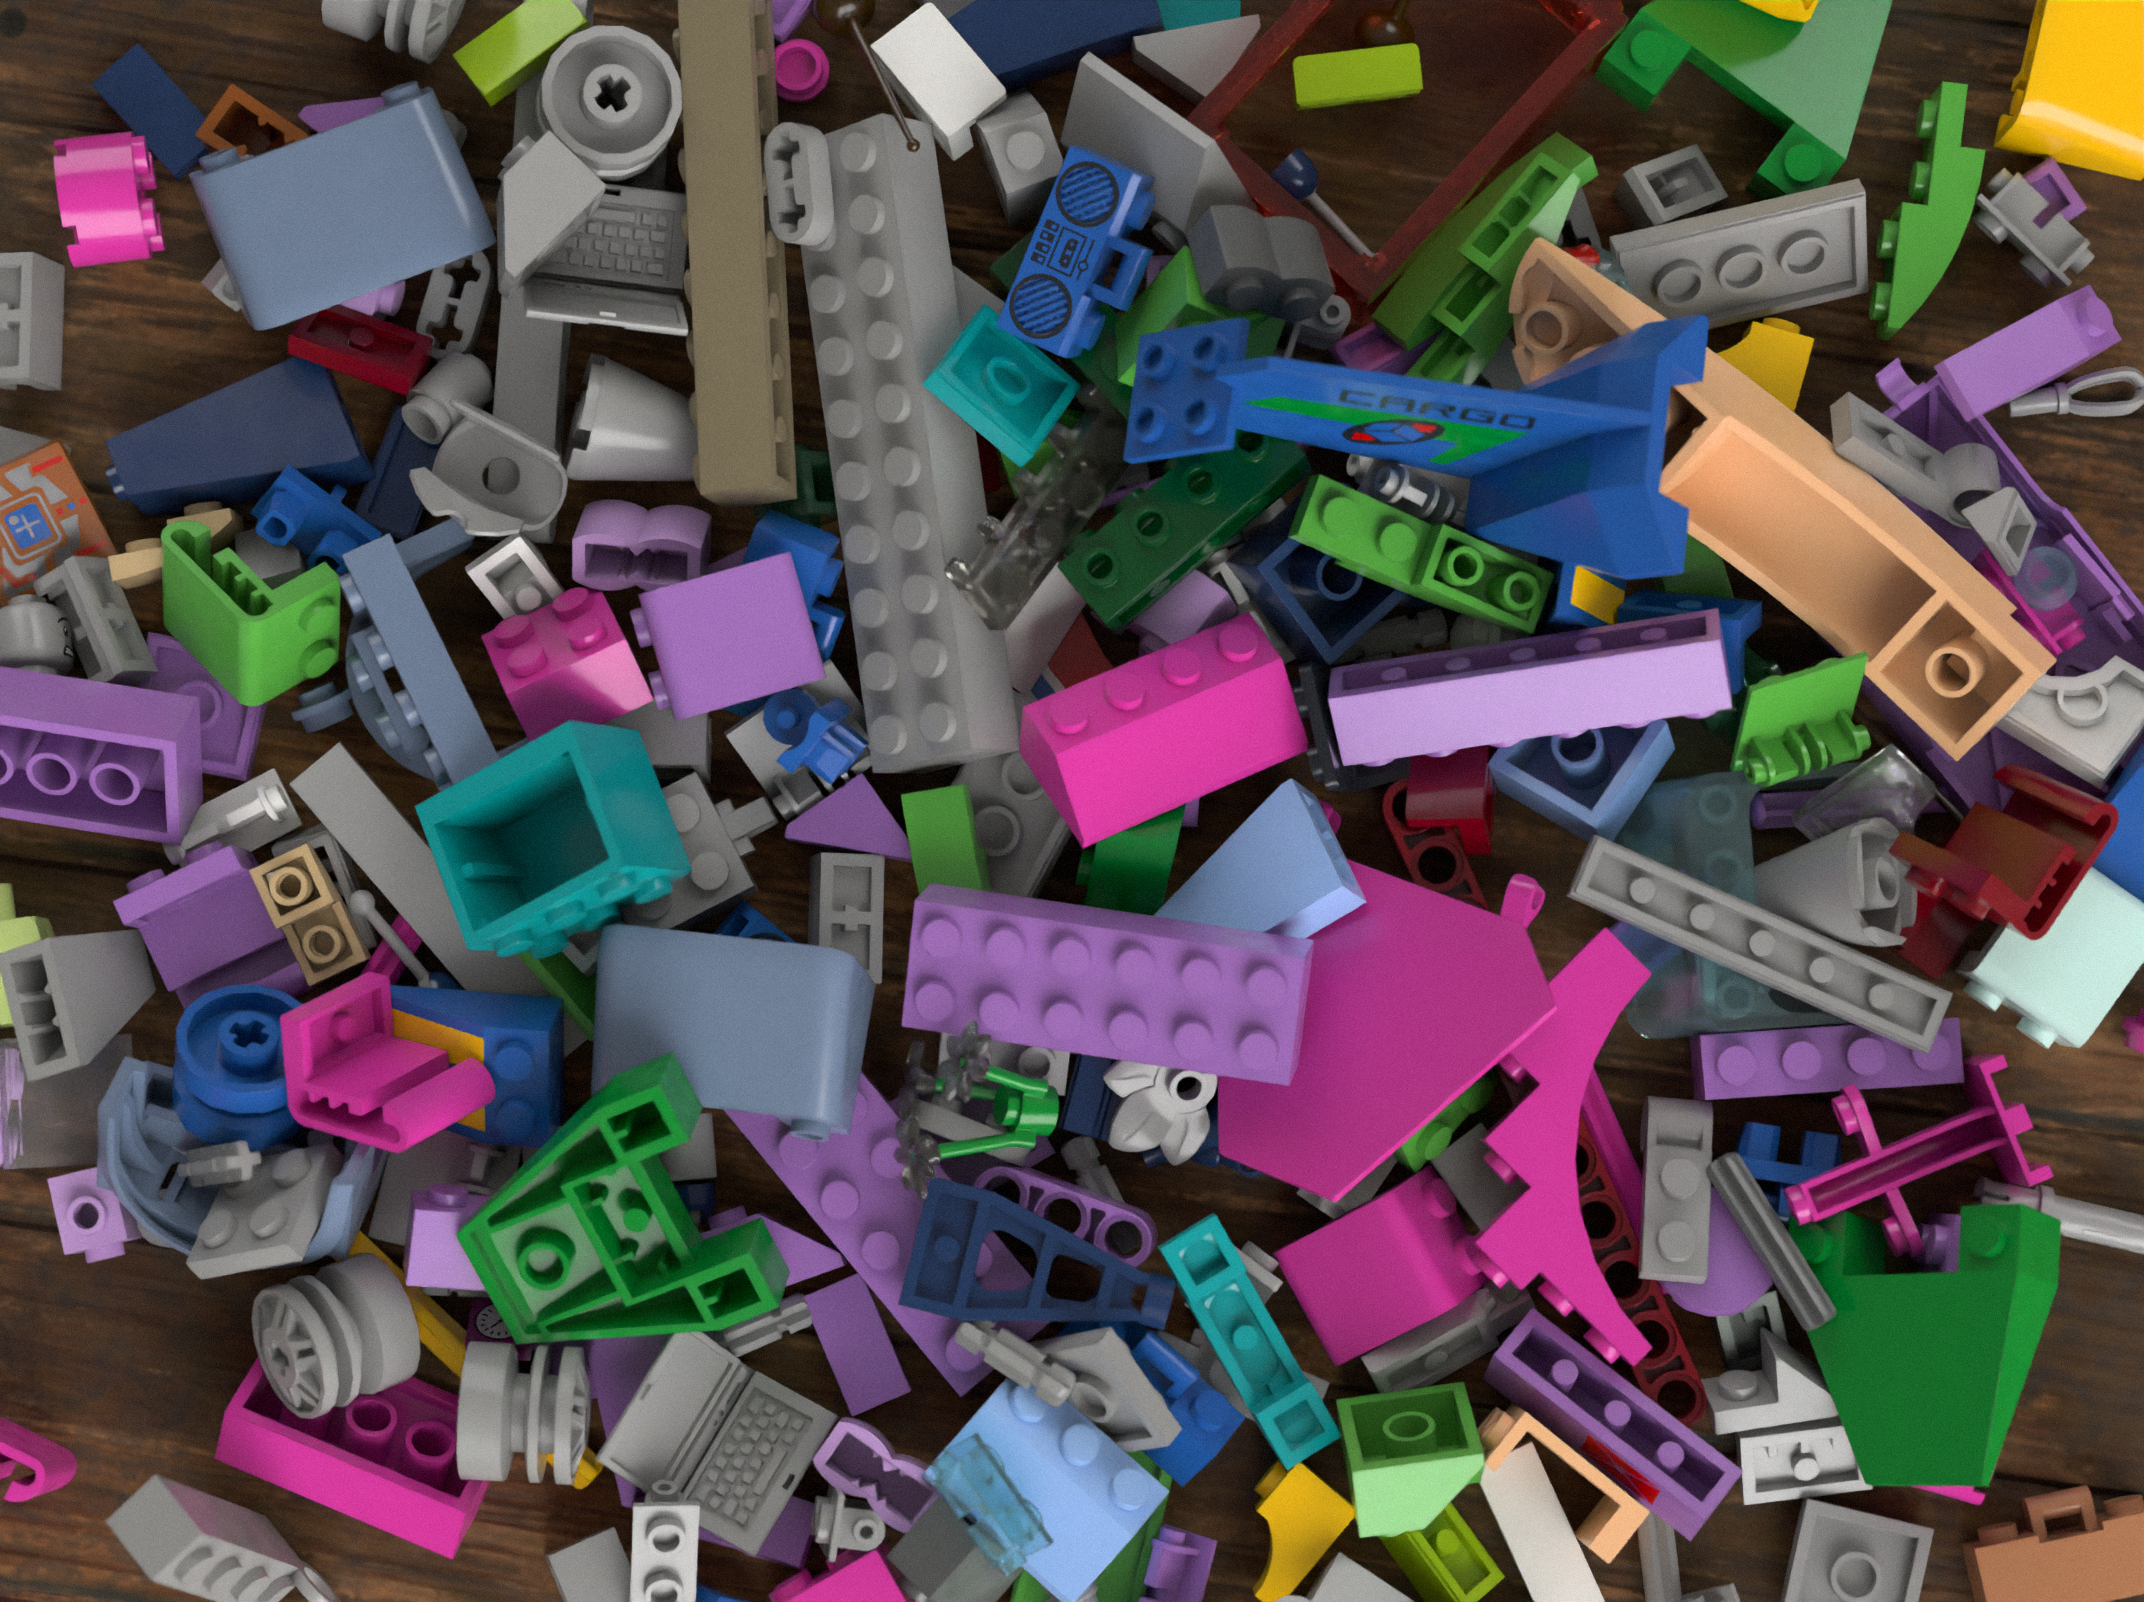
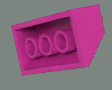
M1247 612L1023 706L1019 753L1084 848L1307 751L1309 742L1295 703L1283 660L1256 621Z
M259 1356L225 1410L214 1457L218 1461L450 1559H453L465 1537L490 1483L488 1480L460 1479L457 1466L459 1396L411 1376L409 1380L375 1394L358 1393L350 1404L343 1407H332L326 1414L316 1418H300L284 1405L273 1390L261 1366Z

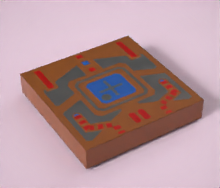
M60 437L0 464V604L2 608L7 606L8 601L13 597L35 593L34 582L64 564L63 561L73 555L108 558V556L118 554L119 547Z

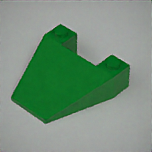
M1654 0L1642 7L1602 59L1594 78L1645 114L1677 70L1687 60L1786 133L1745 188L1759 200L1764 201L1827 186L1847 159L1893 0H1819L1812 17L1806 23L1777 18L1739 0Z
M673 1051L614 1075L457 1230L456 1237L516 1344L717 1331L780 1306L790 1270L762 1217L703 1240L657 1153L689 1141L702 1110V1105Z
M2021 1203L1961 1206L1958 1272L1885 1274L1887 1240L1880 1224L1852 1213L1841 1211L1816 1222L1810 1221L1798 1226L1791 1214L1789 1235L1836 1308V1315L1830 1321L1817 1329L1807 1331V1334L1865 1484L1871 1486H1989L2058 1287L2060 1219Z

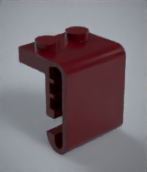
M2010 763L2001 767L1993 775V778L2002 786L2015 791L2002 812L1976 801L1945 849H1941L1902 830L1888 852L1909 869L1903 877L1904 880L1927 896L1934 899L1941 896L1967 915L1979 921L1987 918L2030 940H2038L2049 931L2111 838L2118 825L2119 813L2117 808L2108 802L2021 764Z

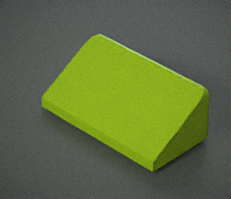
M527 0L455 52L453 57L490 107H492L546 68L551 55L571 35L591 27L587 19L571 0Z
M1413 43L1299 56L1292 63V107L1296 108V110L1414 97L1423 89L1419 48L1417 44Z
M1451 1502L1425 1529L1406 1531L1393 1537L1378 1536L1425 1602H1477L1505 1578L1504 1574Z

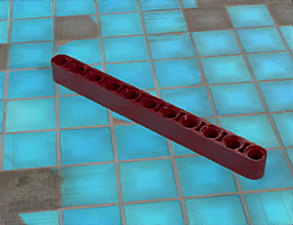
M1409 777L1396 781L1385 791L1380 799L1378 814L1406 880L1491 912L1452 826L1410 827L1398 821L1394 816L1392 810L1393 798L1398 793L1407 791ZM1431 849L1440 850L1448 856L1451 861L1452 871L1447 882L1434 884L1422 877L1419 872L1418 862L1419 857L1424 851ZM1495 1064L1493 1069L1497 1076V1084L1510 1109L1533 1084L1526 1077L1518 1085ZM1580 1112L1577 1147L1583 1157L1582 1168L1577 1174L1580 1209L1588 1202L1598 1201L1604 1205L1609 1215V1224L1605 1232L1598 1237L1588 1238L1595 1262L1603 1277L1608 1267L1614 1262L1624 1260L1632 1266L1636 1276L1634 1287L1625 1296L1615 1297L1619 1307L1635 1326L1642 1321L1652 1320L1657 1323L1662 1333V1342L1658 1350L1651 1355L1644 1356L1635 1366L1626 1363L1621 1357L1620 1359L1632 1385L1657 1405L1658 1393L1663 1385L1673 1380L1682 1381L1688 1390V1404L1683 1411L1672 1416L1686 1427H1691L1700 1420L1705 1412L1707 1403L1705 1388L1657 1281L1638 1278L1640 1243Z

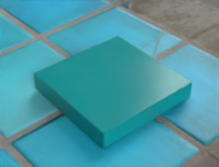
M984 303L970 318L922 385L1022 468L1034 456L1081 388V385L1032 343L995 327L999 315Z

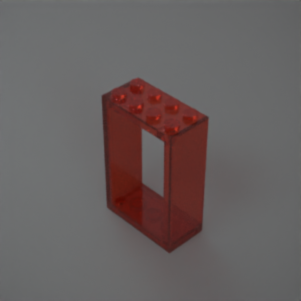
M1296 0L1185 120L1216 141L1257 206L1258 210L1256 212L1264 218L1286 216L1302 219L1317 228L1336 290L1333 294L1343 298L1348 303L1351 317L1361 324L1389 294L1407 268L1455 215L1494 181L1600 66L1602 59L1620 37L1629 19L1622 13L1624 6L1620 0H1537L1570 29V32L1576 38L1373 257H1369L1365 253L1359 257L1229 140L1228 137L1231 135V132L1224 124L1232 113L1338 0Z

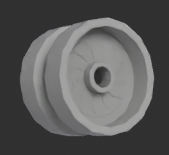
M593 26L571 35L551 55L534 100L535 129L539 138L550 130L602 182H622L645 172L663 153L682 110L681 80L670 56L649 36L625 26ZM603 99L609 100L616 106L617 112L614 111L612 105H609L604 110L596 102Z

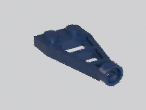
M931 1176L898 1305L961 1321H1138V1324L1164 1330L1176 1279L1152 1272L1149 1275L994 1191ZM1002 1230L1028 1243L1033 1248L1037 1256V1269L1033 1280L1025 1288L1016 1291L986 1290L977 1283L975 1269L983 1239L988 1233ZM1067 1255L1098 1269L1101 1275V1283L1098 1294L1094 1299L1088 1302L1056 1299L1048 1295L1046 1283L1051 1263L1056 1256ZM1147 1285L1141 1310L1136 1309L1132 1304V1293L1138 1286Z

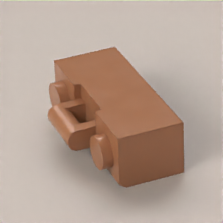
M2087 1485L2023 1498L2022 1507L2028 1531H2018L2016 1522L1996 1523L1978 1528L1979 1540L1962 1543L1974 1602H2108L2144 1594V1501L2142 1495H2127L2106 1500L2103 1502L2105 1512L2100 1514L2095 1513L2093 1499ZM2077 1514L2079 1526L2051 1532L2046 1531L2044 1521Z

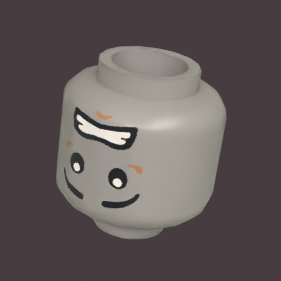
M26 594L11 598L8 601V606L0 609V666L67 676L74 666L69 615L58 606L48 604L42 596Z

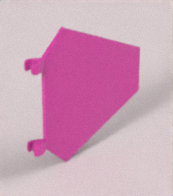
M1318 799L1336 835L1341 824V816L1333 810L1329 803ZM1347 859L1367 902L1305 938L1314 940L1298 1068L1289 1086L1218 1075L1219 1154L1336 1203L1558 1011L1553 994L1526 929L1538 914L1545 900V891L1538 886V882L1534 878L1523 874L1512 876L1505 892L1499 916Z

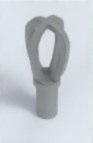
M2122 366L2092 372L2078 377L2068 384L2065 382L2054 383V387L2034 389L2007 402L2009 417H2018L2056 412L2058 415L2070 412L2091 417L2126 415L2134 412L2144 404V375L2134 367ZM2117 381L2129 382L2135 388L2134 397L2127 401L2084 402L2074 400L2071 397L2072 394L2082 389Z

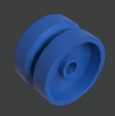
M229 985L205 993L185 1009L176 1028L172 1100L173 1110L186 1130L210 1145L246 1141L249 1151H258L287 1142L305 1127L293 1118L288 1107L280 1023L281 1015L303 1005L285 992L261 985Z

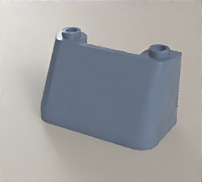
M417 81L395 86L381 93L384 104L376 107L373 110L374 113L257 156H239L236 147H230L199 159L202 169L188 175L244 318L254 330H266L295 321L469 256L497 242L487 212L433 88L426 87L420 89Z
M606 925L602 928L597 957L591 1097L614 1075L673 1051L702 1107L775 1115L782 1122L791 1125L790 1135L804 1140L828 1141L830 1133L850 1135L876 984L854 956L833 948L632 925Z

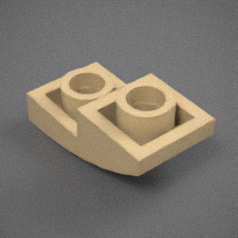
M216 501L186 506L183 508V517L167 519V525L177 521L189 520L209 527L211 529V556L229 544L235 538L234 534L244 530L243 518L230 508L223 509L222 503ZM161 538L129 542L125 544L126 553L108 556L112 581L125 589L162 580Z
M310 843L301 845L249 870L275 928L283 929L309 986H315L371 959L368 948L350 912Z

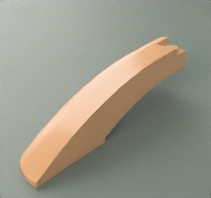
M1541 236L1536 238L1526 251L1516 272L1509 298L1508 313H1513L1516 347L1512 350V354L1524 385L1549 374L1645 323L1668 320L1606 277ZM1706 347L1703 382L1670 386L1659 492L1690 509L1687 533L1761 586L1845 657L1866 651L1868 660L1864 674L1956 762L1973 748L2057 661L2049 651L2010 616L2017 608L1933 529L1869 473L1834 451V446L1828 439L1708 347Z

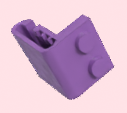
M791 552L639 594L641 608L630 611L640 648L653 645L660 669L648 673L657 708L662 710L671 707L675 721L827 678Z
M221 841L206 844L185 856L187 866L167 876L164 875L162 869L139 876L126 884L129 894L113 901L123 925L139 929L168 992L176 991L184 1010L205 993L229 985H261L285 992L293 998L315 988V986L308 985L283 929H276L249 872V870L259 866L254 855L248 850L233 845L223 848Z

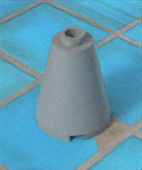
M591 353L581 382L587 384V389L582 391L579 402H576L566 446L563 467H566L567 478L596 481H694L692 461L694 455L698 454V435L690 415V398L604 355Z
M1885 818L1859 820L1742 871L1737 875L1734 886L1730 888L1728 893L1841 944L1882 948L1901 945L1907 939L1899 936L1902 928L1914 926L1917 914V889L1903 878L1909 869L1888 852L1893 845L1891 839L1897 838L1900 833Z

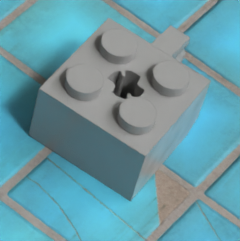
M697 772L661 789L692 872L671 883L673 891L668 895L645 904L634 902L621 909L628 925L687 931L736 906L742 898L746 901L759 892L743 858L756 851L750 838L778 824V820L766 797H761L736 810L729 799L715 804L703 779Z

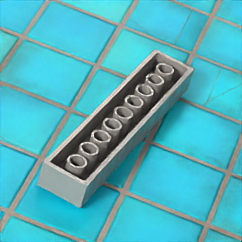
M881 113L824 135L829 151L834 223L830 234L822 243L816 246L800 245L872 769L873 773L924 774L1019 750L1020 741L976 431L922 385L961 332L932 123L905 118L913 137L920 142L919 150L910 152L906 147L907 140L895 117ZM799 150L797 152H793V156L795 154H798ZM805 213L799 215V219L805 217Z

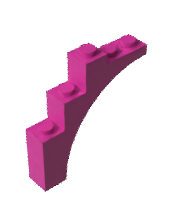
M1605 927L1598 930L1547 980L1558 1011L1496 1063L1518 1085L1527 1077L1534 1086L1479 1139L1490 1150L1482 1160L1508 1186L1518 1179L1524 1187L1470 1242L1480 1251L1472 1261L1497 1287L1501 1288L1509 1281L1515 1288L1522 1290L1539 1274L1545 1282L1537 1290L1564 1317L1574 1309L1591 1327L1583 1337L1610 1364L1620 1356L1626 1363L1635 1366L1652 1349V1346L1619 1307L1595 1262L1580 1212L1575 1163L1580 1107L1595 1058L1619 1013L1652 975Z

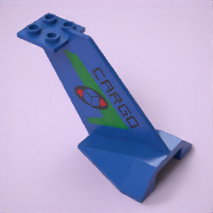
M1703 314L1645 323L1514 392L1271 356L1245 360L1250 322L1242 317L1140 335L1123 460L1131 464L1233 449L1235 431L1240 429L1470 479L1464 533L1475 538L1625 580L1683 573L1690 509L1660 493L1659 490L1670 386L1703 382L1709 318Z

